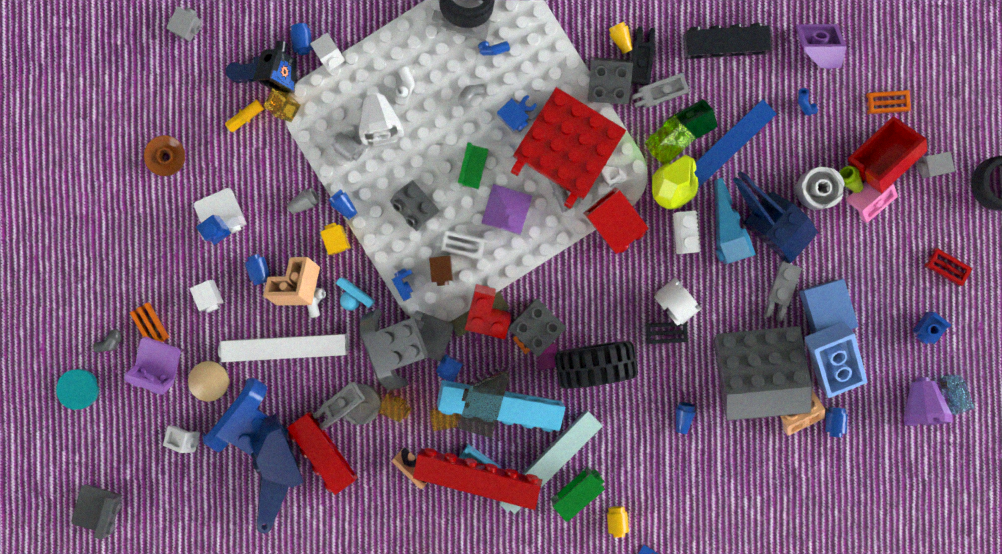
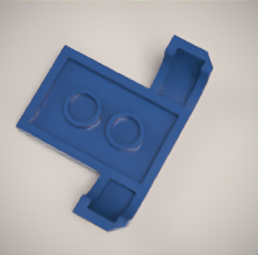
M255 377L248 378L245 381L242 392L210 432L202 434L203 443L217 453L222 451L229 443L250 456L254 452L253 442L264 418L269 417L257 409L266 395L267 386ZM281 425L285 435H287L289 430Z

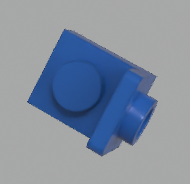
M405 268L394 274L395 278L391 279L403 301L412 298L410 293L413 292L408 281H403L404 278L410 276L413 272L411 270L406 271Z

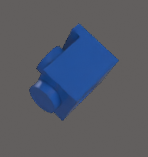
M217 215L210 216L196 226L204 240L212 242L213 245H216L232 234L222 218Z
M926 312L912 331L918 335L916 338L926 345L928 343L935 344L945 330L950 328L951 324L936 312Z
M445 354L436 372L439 373L438 376L454 382L463 363Z

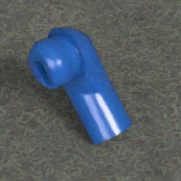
M483 41L478 45L479 53L483 56L499 55L510 50L507 41L489 46V42Z
M807 88L799 89L798 104L804 114L807 116L817 114V104H809V90Z

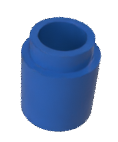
M306 23L292 25L290 37L293 52L298 53V55L310 54V51L313 50L310 44L312 43L310 28H308Z
M259 254L247 257L248 261L245 262L250 281H253L254 286L267 282L270 272L265 257H260Z
M829 407V411L826 412L825 432H830L829 436L842 437V434H847L848 414H846L845 408Z

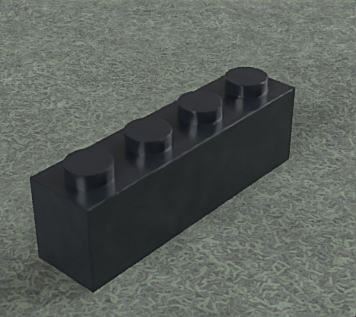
M753 23L749 27H742V24L730 25V28H722L721 25L711 26L709 29L691 27L683 35L685 60L766 55L771 51L770 25L763 26V23Z

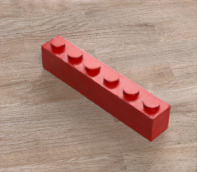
M433 448L421 449L417 455L413 479L532 510L536 509L543 480L534 474L524 475L514 469L504 470L491 463H477L472 458L462 459L452 453L442 454Z

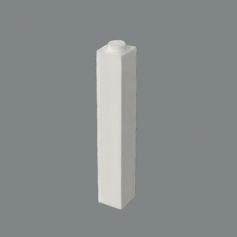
M348 334L220 341L221 345L218 346V355L222 362L349 354Z

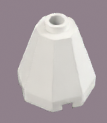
M371 93L363 101L359 134L364 145H369L368 142H372L373 146H381L396 142L398 135L400 137L404 136L399 119L385 96L379 93Z

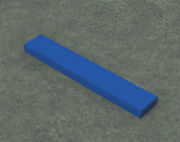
M763 99L695 162L696 171L694 173L698 177V188L777 114Z

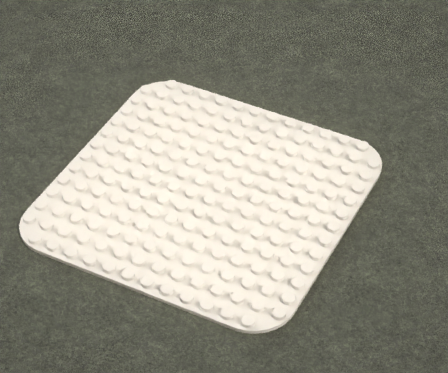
M424 0L342 52L341 54L345 61L337 67L328 71L322 65L300 79L295 84V93H289L287 96L284 115L288 130L330 197L340 189L347 193L358 213L350 220L345 217L344 219L402 310L411 318L415 311L418 310L447 322L456 319L469 310L476 284L495 288L497 293L596 230L583 212L613 188L619 189L632 206L640 199L645 190L648 172L641 151L610 103L588 101L590 71L544 0H495L493 12L489 18L491 24L486 41L489 42V46L507 41L510 50L492 56H483L479 53L478 45L483 41L448 32L446 29L441 28L442 23L435 22L432 19L434 10L441 11L439 0ZM453 0L457 5L465 8L477 7L483 3L482 0ZM404 67H408L415 83L411 94L407 98L399 97L396 93L397 88L400 87L403 81L398 71ZM484 84L485 94L474 95L470 99L468 107L460 106L458 96L466 86ZM556 87L626 129L625 134L605 166L621 169L627 176L608 187L601 174H599L585 199L582 200L578 197L573 205L574 208L569 210L566 207L567 211L563 213L556 196L552 194L554 191L548 178L527 165H524L518 176L510 173L517 161L513 154ZM371 93H379L385 96L402 125L404 136L400 137L398 135V140L394 143L373 146L372 142H368L369 145H364L361 141L359 128L363 101ZM528 95L529 99L525 102L526 106L531 107L536 103V109L532 112H525L529 116L528 125L521 132L517 130L513 134L497 117V111L511 98L519 104L523 97ZM340 132L349 135L362 145L361 150L363 154L357 161L349 162L334 151V147L331 146L332 141ZM468 142L474 146L489 149L479 190L458 184ZM412 180L440 210L437 215L426 222L418 231H415L414 228L407 224L406 219L393 208L390 202L394 194ZM493 184L532 196L521 235L481 223ZM445 230L485 239L481 260L441 251ZM449 235L447 238L448 240H453L470 245H480L479 242L457 238ZM446 243L447 248L478 254V250ZM451 256L454 281H449V285L437 286V282L432 283L430 257ZM404 268L406 271L411 270L413 274L403 279L404 282L408 281L413 290L410 293L412 298L407 301L402 300L391 280L395 278L394 274Z

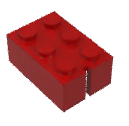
M893 116L848 158L849 166L858 169L862 180H867L870 186L882 194L927 152V141L924 136Z

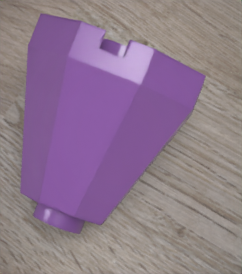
M929 377L916 378V382L911 383L904 413V425L918 426L920 424L924 426L953 422L952 413L936 382L929 381Z

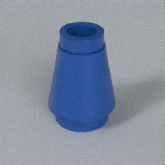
M341 189L328 199L331 203L330 206L348 220L358 213L347 193H344Z
M679 402V405L676 407V432L688 434L696 414L695 405Z

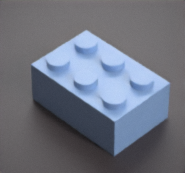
M844 321L804 337L818 384L828 398L868 383L855 333Z

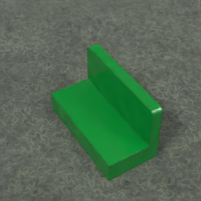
M470 142L467 143L458 179L459 185L479 190L489 149L474 146Z

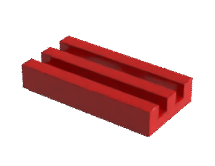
M934 248L933 254L929 256V261L924 266L953 283L963 286L973 268L942 250ZM939 255L942 258L948 260L949 262L955 264L956 266L964 269L965 272L962 273L961 271L955 269L954 267L938 259L937 256ZM935 262L943 268L958 275L959 277H961V280L949 274L948 272L942 270L941 268L935 266L933 263Z

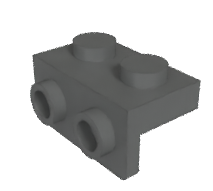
M413 180L398 190L390 200L393 208L406 219L407 224L414 228L415 231L421 229L426 222L440 211Z

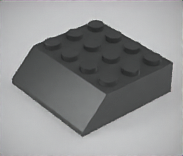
M800 326L721 333L715 336L713 343L726 421L811 412L812 385Z

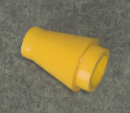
M622 22L609 28L611 33L609 35L622 54L633 50L628 25L625 26V23Z

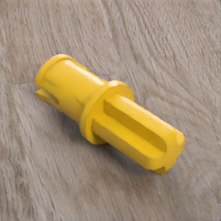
M255 99L243 110L239 109V113L229 119L225 125L229 131L234 132L246 122L250 123V119L264 110V108Z

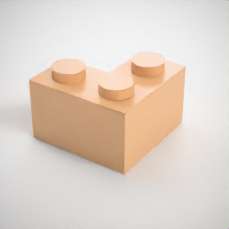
M290 257L286 275L268 277L263 296L277 306L312 305L320 267L308 257Z

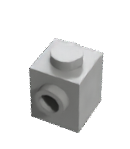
M177 6L166 29L191 42L193 36L201 28V20L196 16L197 12L188 7L182 9Z

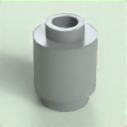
M340 132L331 143L334 151L349 162L357 161L363 154L361 150L362 145L347 134Z

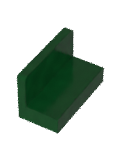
M704 99L668 118L669 125L677 133L682 146L718 127L714 110Z

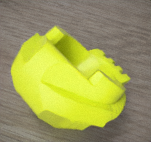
M683 155L672 164L662 165L652 175V194L660 206L666 209H677L695 198L699 183L698 177L694 173L696 171V164L693 158Z

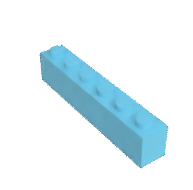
M445 380L441 381L436 403L438 410L443 414L452 415L453 413H458L465 418L481 417L482 420L488 422L499 420L506 425L517 423L530 429L540 427L547 432H553V430L560 431L566 408L562 401Z

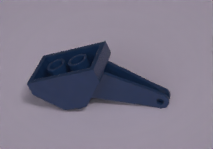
M740 171L738 173L740 179L734 177L733 181L751 210L750 215L742 223L784 261L792 263L819 232L810 218L796 205L773 191L766 195L744 172ZM754 194L761 200V202L757 200Z
M276 414L264 418L253 442L254 452L251 453L252 463L256 472H261L256 524L257 530L263 534L268 533L272 529L288 488L304 483L297 460Z

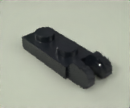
M638 26L632 53L633 69L631 84L647 86L650 85L655 49V28H650L647 43L641 42L643 28Z

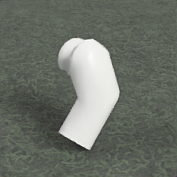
M404 67L398 71L403 81L400 87L397 88L396 93L399 97L407 98L411 94L415 83L408 67Z
M315 288L312 305H307L310 318L320 316L318 303L326 296V292L322 288Z

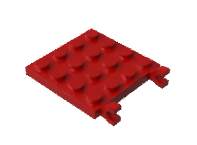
M556 87L513 154L517 161L510 173L518 176L524 165L529 166L571 192L564 203L565 207L571 209L578 197L582 200L585 199L625 134L626 129Z

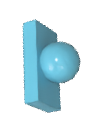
M341 277L335 283L346 291L340 297V304L345 310H355L360 302L371 308L376 302L346 278Z

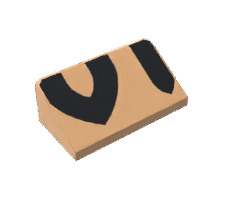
M404 447L393 458L392 462L420 489H423L428 482L413 479L417 458Z

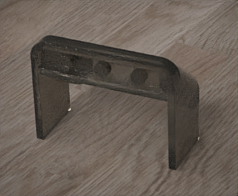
M501 366L474 378L471 383L467 382L470 388L464 389L461 401H464L465 405L458 429L492 438L510 376V368Z

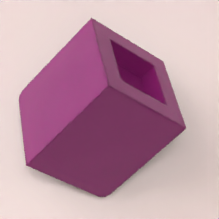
M555 342L537 357L540 370L556 367L554 357L557 347Z

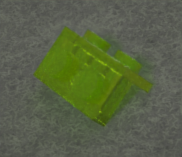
M674 115L666 120L659 130L649 136L645 145L649 152L664 165L670 163L696 137Z

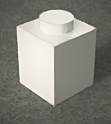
M328 33L310 43L328 71L345 61Z
M208 280L189 288L199 311L210 313L219 309L218 305L224 303L214 280Z

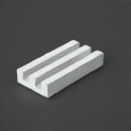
M445 230L440 250L481 260L485 239ZM449 235L457 238L479 242L480 245H470L453 240H448L447 238ZM446 243L478 250V254L447 248Z

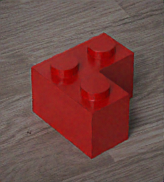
M476 284L466 319L465 330L505 340L511 313L492 308L496 293L495 288Z

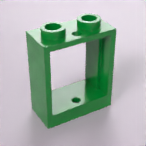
M589 467L585 468L551 498L553 508L566 523L605 490L603 486L605 481L595 468L593 470Z

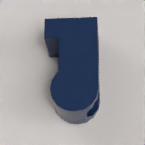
M260 56L253 57L254 63L241 65L236 62L230 63L226 67L227 77L235 83L257 82L253 78Z

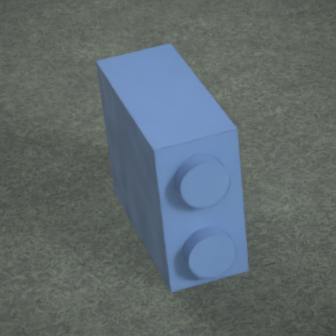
M836 279L799 290L812 334L843 321L851 330L859 327L844 279Z

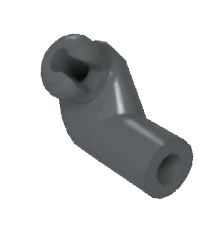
M113 329L109 332L105 341L94 342V352L115 350L121 341L120 331Z

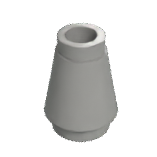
M312 188L304 189L287 206L290 212L295 214L316 207L319 197Z

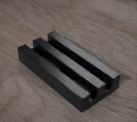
M687 322L678 325L683 326V330L651 331V328L677 326L676 323H645L646 344L688 342ZM683 334V338L651 339V336Z

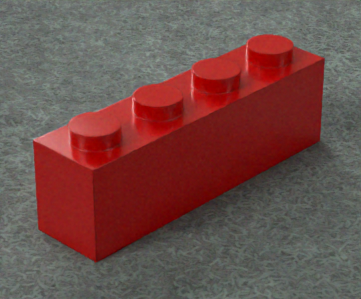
M310 411L287 427L289 430L288 435L293 442H297L301 447L300 452L302 456L311 461L313 464L311 467L315 474L323 478L325 481L323 484L327 491L333 492L336 495L352 484L358 477L325 430H321L319 427L320 423L317 419H314L313 413Z

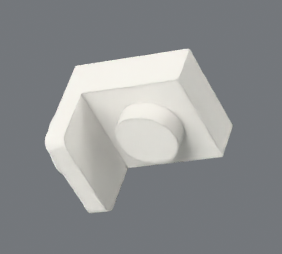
M168 426L163 446L179 453L195 452L200 433L196 431L188 432L176 426Z

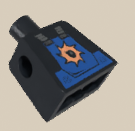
M276 41L274 49H266L261 52L253 80L277 93H295L297 62L295 58L286 54L288 47L286 42Z

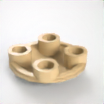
M205 361L197 364L191 370L188 385L196 398L209 402L215 401L224 395L230 385V379L224 367L214 361Z

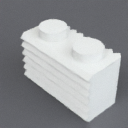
M696 211L676 212L673 214L677 254L700 252V241L698 240L700 237L698 236L699 232H697L699 230L697 228L698 220L696 219L698 212Z

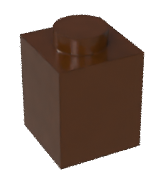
M451 256L429 258L432 283L437 282V286L449 285V281H454Z

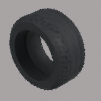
M439 0V6L442 15L450 23L461 28H473L484 24L490 18L495 0H482L483 3L473 8L461 7L453 0Z
M1002 155L986 159L980 163L971 178V189L975 199L982 206L996 211L1002 210V200L992 193L989 187V177L996 166L1002 167Z

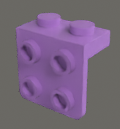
M143 337L140 340L135 366L125 374L124 381L136 387H142L151 390L153 393L163 395L174 384L181 354L180 349L149 337Z

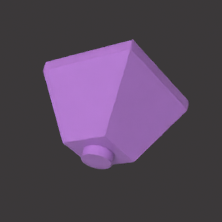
M796 24V31L803 50L820 68L832 69L842 67L847 46L837 24Z
M493 184L481 223L521 235L532 196Z

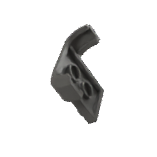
M379 308L362 316L359 332L377 380L386 389L394 391L409 385L407 379L400 378L394 369L429 357L414 317L379 330L378 319L382 316Z

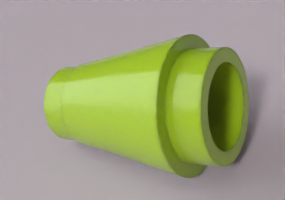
M846 166L840 170L839 173L844 180V186L853 193H859L863 190L864 185L857 168Z

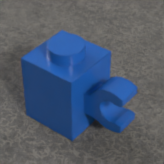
M528 95L524 96L519 104L511 98L497 111V117L513 134L517 130L521 132L528 125L529 116L525 112H532L536 109V103L531 107L526 106L525 102L529 99Z

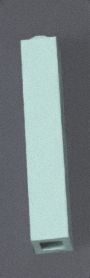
M586 409L522 474H534L539 479H543L542 487L602 427V424ZM505 502L500 503L507 512L511 510L514 514L521 508L520 506Z

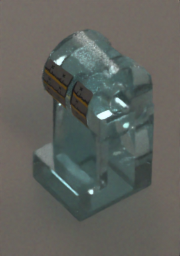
M956 374L944 375L941 378L940 384L947 393L950 402L947 406L952 415L975 409L963 377Z

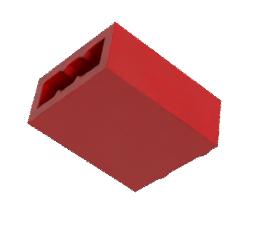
M616 187L583 212L615 254L626 251L630 243L641 239L646 234L645 231L649 229L623 193Z

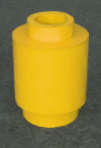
M624 506L608 508V533L613 534L615 538L625 537V533L629 532L628 515Z

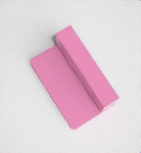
M866 181L863 183V190L859 193H852L846 198V201L856 208L861 219L868 223L898 197L893 183L881 194Z

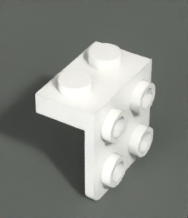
M230 188L221 190L194 203V208L201 223L212 215L220 216L232 234L242 230L241 227L247 225L235 195Z

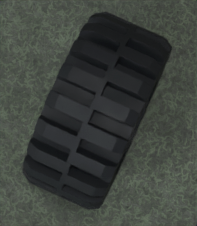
M631 341L567 349L556 352L554 357L558 383L563 389L622 382L636 378L638 374L635 348Z

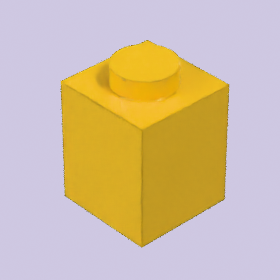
M332 223L324 226L325 230L320 231L328 255H335L351 249L342 225Z

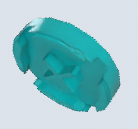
M74 369L64 373L59 378L56 386V393L60 403L72 410H81L91 406L99 394L96 377L90 371L84 369Z

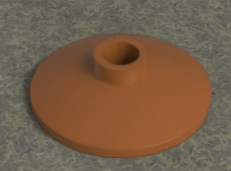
M167 135L157 136L147 144L144 151V161L152 173L164 177L171 176L183 167L185 150L176 138ZM167 153L170 154L169 160L164 159V156Z

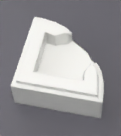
M604 166L600 173L608 187L627 176L624 171L612 166Z

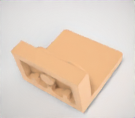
M813 389L810 413L780 416L787 436L825 418V408Z

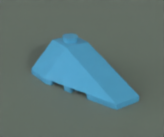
M723 179L715 180L716 246L718 248L716 255L718 260L722 261L723 264H729L756 255L746 228H740V215L738 211L736 212L730 206L733 204L732 198Z

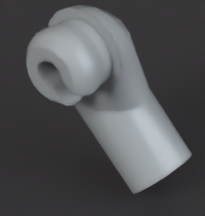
M484 84L466 86L458 96L460 106L468 107L470 99L474 95L485 94Z

